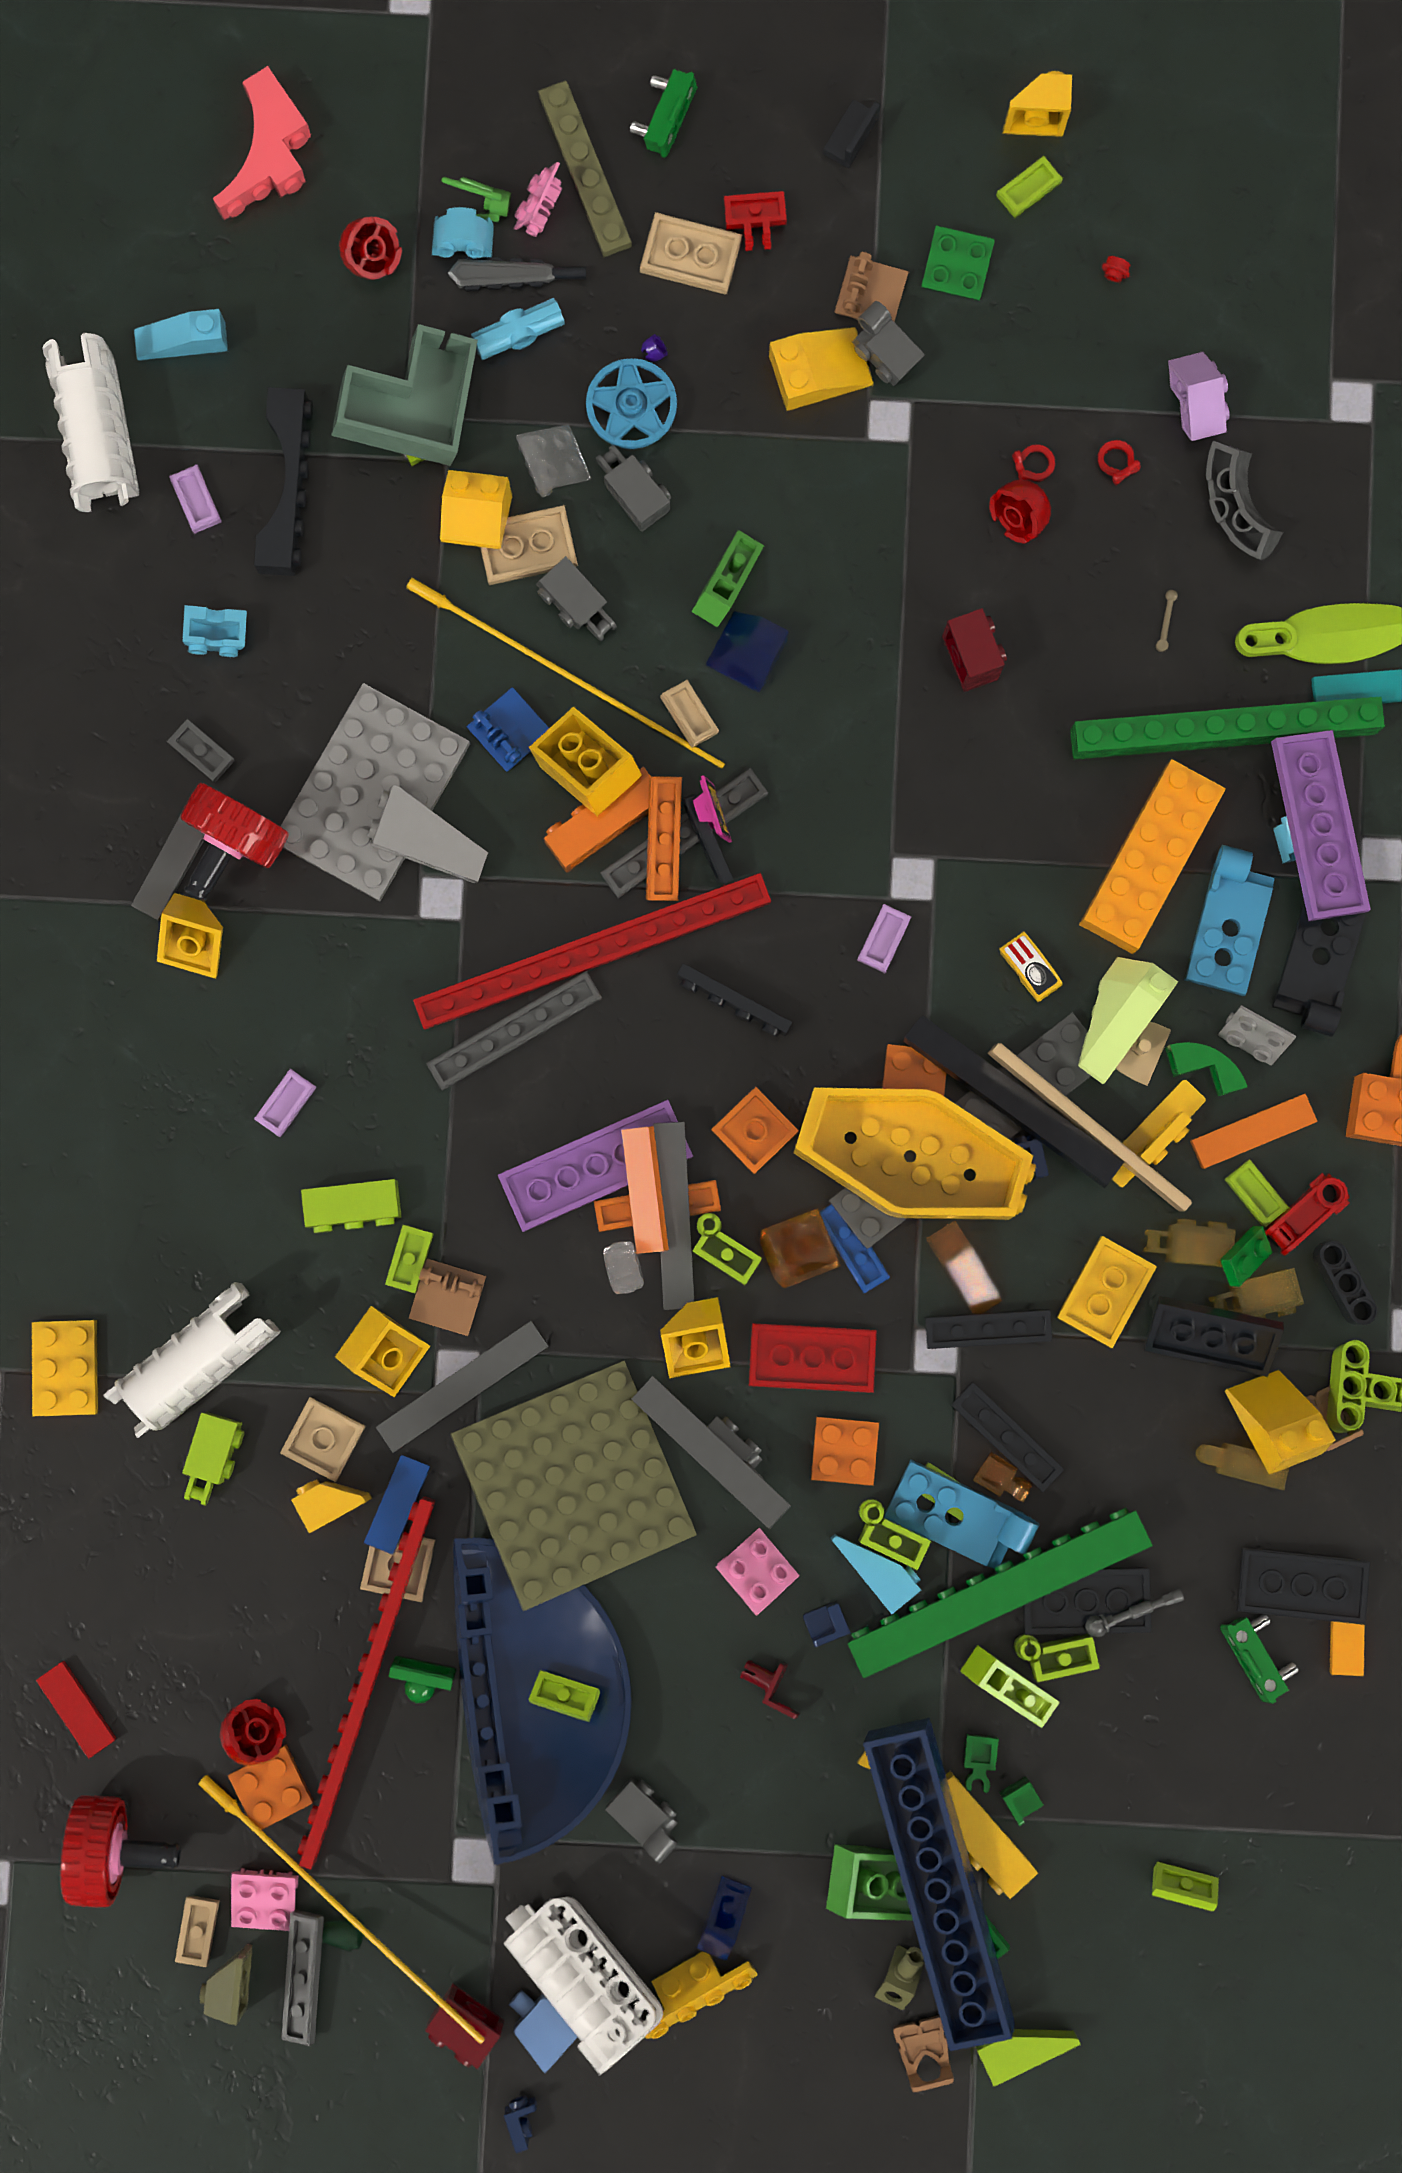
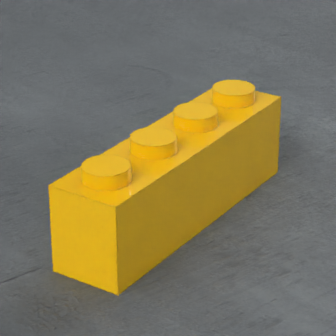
M949 1771L946 1774L966 1849L969 1852L970 1863L977 1871L983 1868L988 1873L990 1878L987 1882L999 1896L1004 1892L1011 1899L1038 1872L954 1774Z

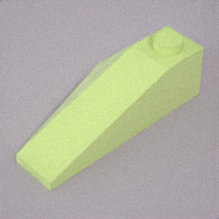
M1117 957L1100 981L1096 1004L1093 1006L1092 1020L1085 1037L1078 1066L1104 1084L1163 1005L1178 981L1154 963Z

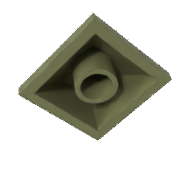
M252 1944L245 1945L209 1977L207 1983H202L200 2003L204 2004L205 2015L230 2025H237L246 2012L253 1953Z

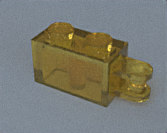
M1177 1219V1224L1168 1225V1231L1145 1230V1235H1148L1147 1247H1144V1252L1166 1254L1165 1262L1223 1267L1220 1259L1235 1245L1236 1230L1227 1229V1223L1208 1222V1227L1196 1226V1220ZM1160 1237H1167L1166 1249L1160 1248Z
M1294 1268L1249 1278L1240 1287L1228 1284L1230 1292L1209 1297L1210 1302L1213 1301L1215 1308L1228 1310L1225 1298L1232 1297L1234 1308L1228 1311L1266 1318L1265 1314L1276 1311L1278 1317L1296 1313V1306L1304 1305Z
M1222 1443L1221 1448L1201 1445L1196 1450V1457L1201 1463L1217 1467L1215 1473L1280 1490L1285 1488L1289 1467L1269 1475L1256 1450L1229 1443Z

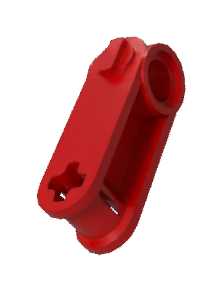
M1323 1173L1319 1174L1308 1184L1310 1188L1264 1229L1266 1236L1269 1235L1281 1248L1280 1253L1283 1256L1297 1247L1333 1213L1337 1215L1350 1203L1348 1201L1350 1195L1344 1182L1333 1178L1330 1173L1326 1175ZM1327 1185L1332 1186L1336 1191V1197L1332 1202L1326 1201L1323 1197L1322 1192Z

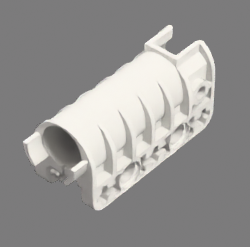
M83 333L81 335L85 362L66 365L65 358L60 356L59 346L53 339L43 345V354L46 358V369L50 385L56 395L54 407L60 417L58 429L63 435L62 451L68 461L66 473L72 483L70 496L74 500L77 510L91 512V499L101 498L103 494L106 496L118 494L120 506H123L129 502L128 498L139 496V488L114 357L102 337L91 333Z
M234 1282L230 1288L222 1292L209 1304V1308L198 1317H193L190 1320V1324L180 1332H175L171 1335V1339L162 1347L155 1348L151 1356L142 1363H137L133 1367L134 1370L124 1378L116 1380L114 1382L115 1386L104 1394V1397L114 1404L123 1398L129 1408L141 1420L134 1427L137 1438L148 1429L154 1431L161 1430L171 1424L281 1332L270 1319L264 1321L261 1318H256L238 1334H235L225 1322V1319L242 1305L241 1302L249 1296L248 1290L242 1283Z
M561 1897L552 1899L537 1912L534 1911L530 1904H527L525 1907L521 1905L505 1918L515 1932L506 1940L504 1945L580 2039L581 2043L578 2045V2048L600 2075L611 2068L661 2022L663 2008L660 2002L575 1898ZM561 1906H564L566 1909L563 1912V1916L565 1917L563 1919H561L559 1916V1914L562 1912V1909L560 1908ZM573 1917H574L575 1920L577 1921V1923L574 1924V1925H573V1923H572V1921H571V1920L573 1919ZM580 1930L585 1931L588 1937L585 1946L578 1940ZM590 1951L593 1952V1954H594L593 1958H591V1956L588 1954V1952H590ZM605 1957L607 1962L604 1965L605 1969L602 1970L599 1965L602 1963L601 1958ZM614 1969H616V1971L619 1973V1975H617V1976H615V1977H613V1978H611V1979L609 1980V1977H611V1976L614 1975V1974H613ZM621 1981H624L629 1987L628 1997H624L619 1991V1983ZM639 1998L640 2001L634 2003L635 2007L632 2009L629 2003ZM647 2009L649 2015L646 2017L647 2020L643 2021L640 2016L644 2013L643 2010Z

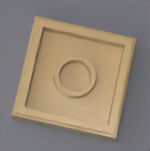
M309 1397L280 1453L337 1482L366 1426Z
M423 1537L404 1599L418 1602L423 1601L436 1539ZM399 1544L394 1555L369 1546L360 1589L381 1594L390 1592L393 1582L389 1581L388 1577L393 1563H399L403 1551L398 1550Z

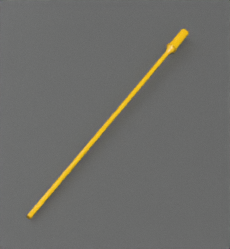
M411 578L408 582L407 589L435 604L438 609L444 608L453 611L723 769L725 763L696 746L691 748L690 744L681 737L454 606L446 598L445 594L438 593L414 578Z
M208 1775L201 1779L198 1785L225 1809V1812L234 1814L241 1819L472 2037L482 2044L485 2040L484 2037L240 1810L236 1799L230 1797Z

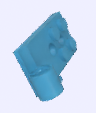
M1226 845L1220 847L1213 866L1184 980L1241 996L1246 995L1275 879L1250 872L1253 859L1252 852ZM1230 920L1236 923L1238 927L1236 936L1229 937L1224 934L1222 930L1224 921ZM1217 950H1225L1229 953L1231 960L1228 966H1220L1216 963L1215 953Z
M911 1459L884 1513V1518L994 1569L1001 1564L1008 1547L1026 1554L1040 1526L1037 1521L1023 1512ZM922 1494H929L934 1498L935 1504L932 1508L923 1510L916 1503L918 1497ZM953 1507L959 1508L963 1512L962 1521L958 1523L948 1522L945 1518V1513L948 1509Z

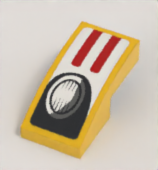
M1022 932L999 949L1004 959L1019 975L1021 983L1037 1002H1040L1063 985L1052 966L1025 932Z

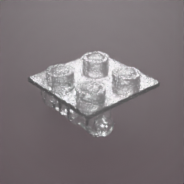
M569 424L516 435L519 444L518 449L523 453L526 461L525 466L529 468V476H532L536 485L535 490L541 494V497L550 495L552 488L591 479Z

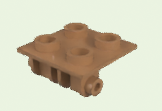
M861 252L858 257L850 256L835 313L858 319L874 301H879L888 309L892 320L895 322L909 271L873 262L871 260L872 256L866 252Z
M426 1259L425 1266L422 1268L419 1276L420 1282L409 1319L469 1336L486 1276Z

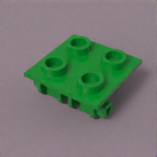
M936 225L922 287L980 300L995 239Z

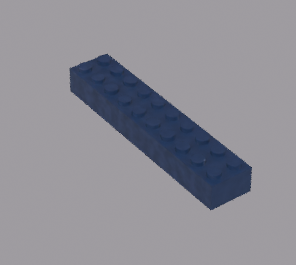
M930 1718L870 1730L865 1737L863 1745L949 2051L1011 2040L1015 2020Z

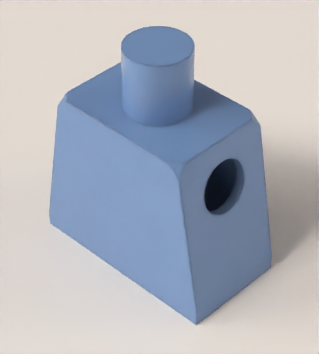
M520 1990L509 2003V2006L521 2016L515 2023L513 2031L539 2067L546 2073L574 2042L577 2036L543 1993L534 2002L525 1992Z

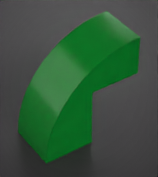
M1184 1042L1171 1044L1165 1048L1173 1077L1209 1067L1218 1097L1247 1088L1246 1081L1237 1066L1226 1055L1210 1046Z

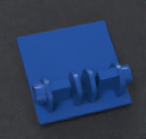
M513 687L484 712L479 710L472 717L474 720L466 726L506 772L531 752L529 746L549 729Z

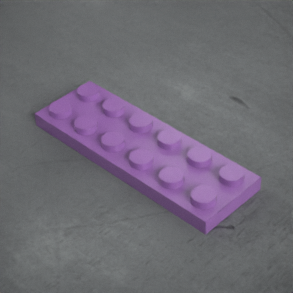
M1333 730L1275 738L1271 741L1308 921L1370 911Z
M669 1100L498 1174L522 1232L627 1187L628 1180L621 1130L653 1126V1123L678 1122ZM686 1141V1158L688 1160L693 1155Z

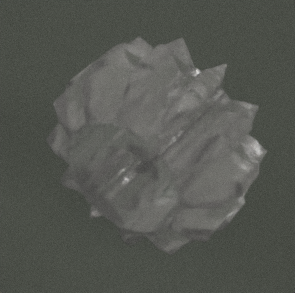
M620 1241L605 1247L603 1251L604 1261L613 1291L616 1294H628L642 1288L644 1284L643 1274L634 1244L631 1241Z

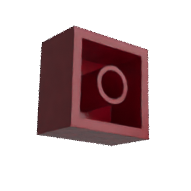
M983 608L948 620L942 636L964 692L998 680L1005 666L1004 662L1007 661L1002 644L997 645L993 633H996L994 622L990 615H985Z
M453 1983L442 1999L485 2040L480 2044L439 2005L431 2014L425 2031L429 2033L428 2038L435 2045L441 2048L446 2046L455 2052L454 2057L461 2064L467 2067L473 2065L478 2069L500 2038L505 2020Z

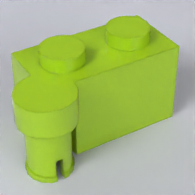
M712 1213L702 1215L697 1222V1230L701 1238L692 1252L745 1286L762 1258L720 1232L721 1221L718 1216Z
M867 1499L862 1502L859 1507V1516L865 1522V1526L858 1541L918 1570L931 1541L884 1518V1507L877 1500Z
M1025 1634L1015 1639V1653L1021 1659L1030 1662L1032 1676L1037 1682L1100 1669L1094 1640L1089 1634H1081L1039 1643L1034 1636Z

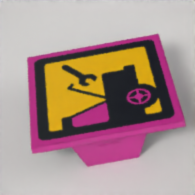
M703 775L701 776L702 780H700L703 793L693 800L699 822H708L711 829H715L717 835L731 843L732 840L715 786Z

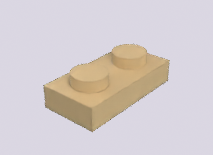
M191 1895L186 1897L175 1962L201 1967L208 1966L220 1900Z

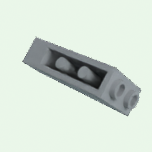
M392 785L389 791L383 790L378 803V807L382 809L379 821L373 819L367 835L372 838L371 846L466 881L478 882L488 855L487 851L400 787Z

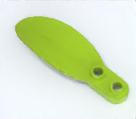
M1367 603L1334 604L1316 607L1297 613L1284 622L1246 625L1237 633L1235 645L1237 650L1247 657L1285 654L1297 660L1318 664H1341L1361 661L1380 655L1402 644V607ZM1275 635L1282 637L1283 644L1276 642ZM1246 638H1251L1254 646H1249L1246 643Z

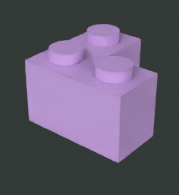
M1204 352L1169 360L1170 388L1180 400L1182 429L1190 440L1194 441L1227 432L1226 420H1229L1230 413L1224 399V393L1228 391V384L1225 375L1220 374L1217 370L1215 362L1210 361Z

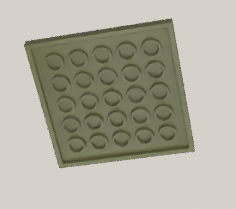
M625 1361L450 1434L522 1611L697 1535L649 1418L632 1400L637 1390Z

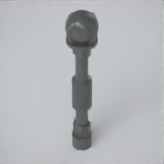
M1176 1589L1161 1596L1162 1598L1154 1601H1144L1114 1616L1105 1617L1103 1614H1100L1099 1617L1091 1616L1086 1622V1631L1093 1637H1101L1109 1632V1627L1116 1625L1118 1622L1129 1618L1136 1619L1152 1613L1158 1607L1184 1601L1183 1594L1180 1589Z

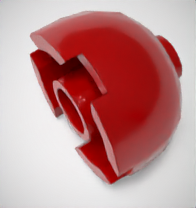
M374 216L361 217L349 223L342 232L339 243L340 256L345 267L353 274L370 280L379 279L393 273L400 262L402 247H399L398 238L395 233L397 232L396 228L389 221Z
M1029 480L1011 481L1000 487L990 498L989 508L994 522L999 519L1001 524L1007 529L1004 534L1015 542H1029L1040 535L1049 523L1051 516L1049 499L1040 486Z
M260 1699L246 1700L228 1712L221 1724L220 1738L223 1749L236 1763L246 1766L263 1764L277 1756L280 1752L279 1749L282 1746L283 1738L286 1737L285 1722L278 1709L275 1707L271 1708L266 1703L260 1702Z

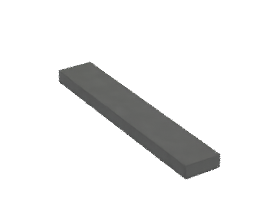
M751 768L717 791L726 824L768 795L767 790ZM687 813L681 816L680 856L699 843ZM648 840L600 872L618 899L647 879Z
M585 971L426 1064L443 1091L601 1000L602 996L588 972Z
M684 1121L653 1123L669 1250L660 1252L664 1310L682 1309L687 1303L694 1302Z
M530 1321L376 1426V1429L392 1453H394L549 1346L534 1323Z
M652 1376L632 1398L648 1416L768 1529H771L791 1507L784 1498L655 1377Z

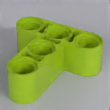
M1351 1340L1336 1347L1332 1355L1327 1423L1330 1429L1336 1433H1347L1358 1429L1364 1421L1365 1406L1402 1412V1379L1368 1373L1369 1350L1363 1342L1358 1340ZM1347 1349L1354 1352L1356 1356L1355 1363H1351L1347 1359ZM1345 1379L1351 1382L1353 1386L1352 1394H1348L1343 1388ZM1375 1384L1379 1385L1383 1390L1382 1399H1379L1374 1393ZM1342 1410L1346 1411L1350 1416L1349 1425H1345L1341 1420L1340 1414Z

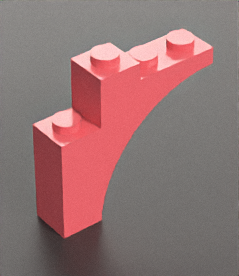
M268 66L243 81L246 94L253 107L254 135L249 155L235 179L213 198L217 210L224 220L230 216L235 217L241 214L247 205L255 200L260 201L266 198L274 188L280 197H283L286 194L295 193L306 182L302 168L290 150L302 147L311 137L306 121Z

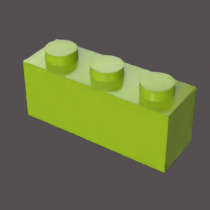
M395 1179L301 1190L305 1227L313 1228L314 1233L333 1231L332 1226L343 1224L345 1230L364 1228L363 1222L375 1221L376 1226L392 1225L395 1218H402L398 1181Z

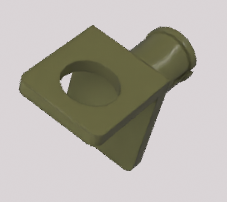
M901 1946L895 1948L886 1978L876 1991L875 1997L904 2010L915 1995L925 1962L921 1949L911 1947L907 1950ZM886 1992H895L899 1994L902 1998H893L889 1996Z

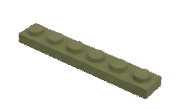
M567 81L539 90V98L603 257L632 247L631 240Z

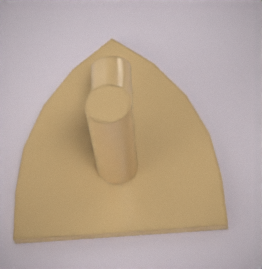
M1149 1022L1116 1069L1130 1079L1148 1086L1171 1029Z

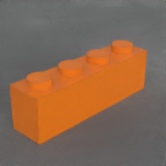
M644 766L639 769L642 776L600 815L596 816L582 804L571 813V819L564 824L559 821L546 831L548 835L544 837L545 844L566 872L573 869L649 814L650 774Z

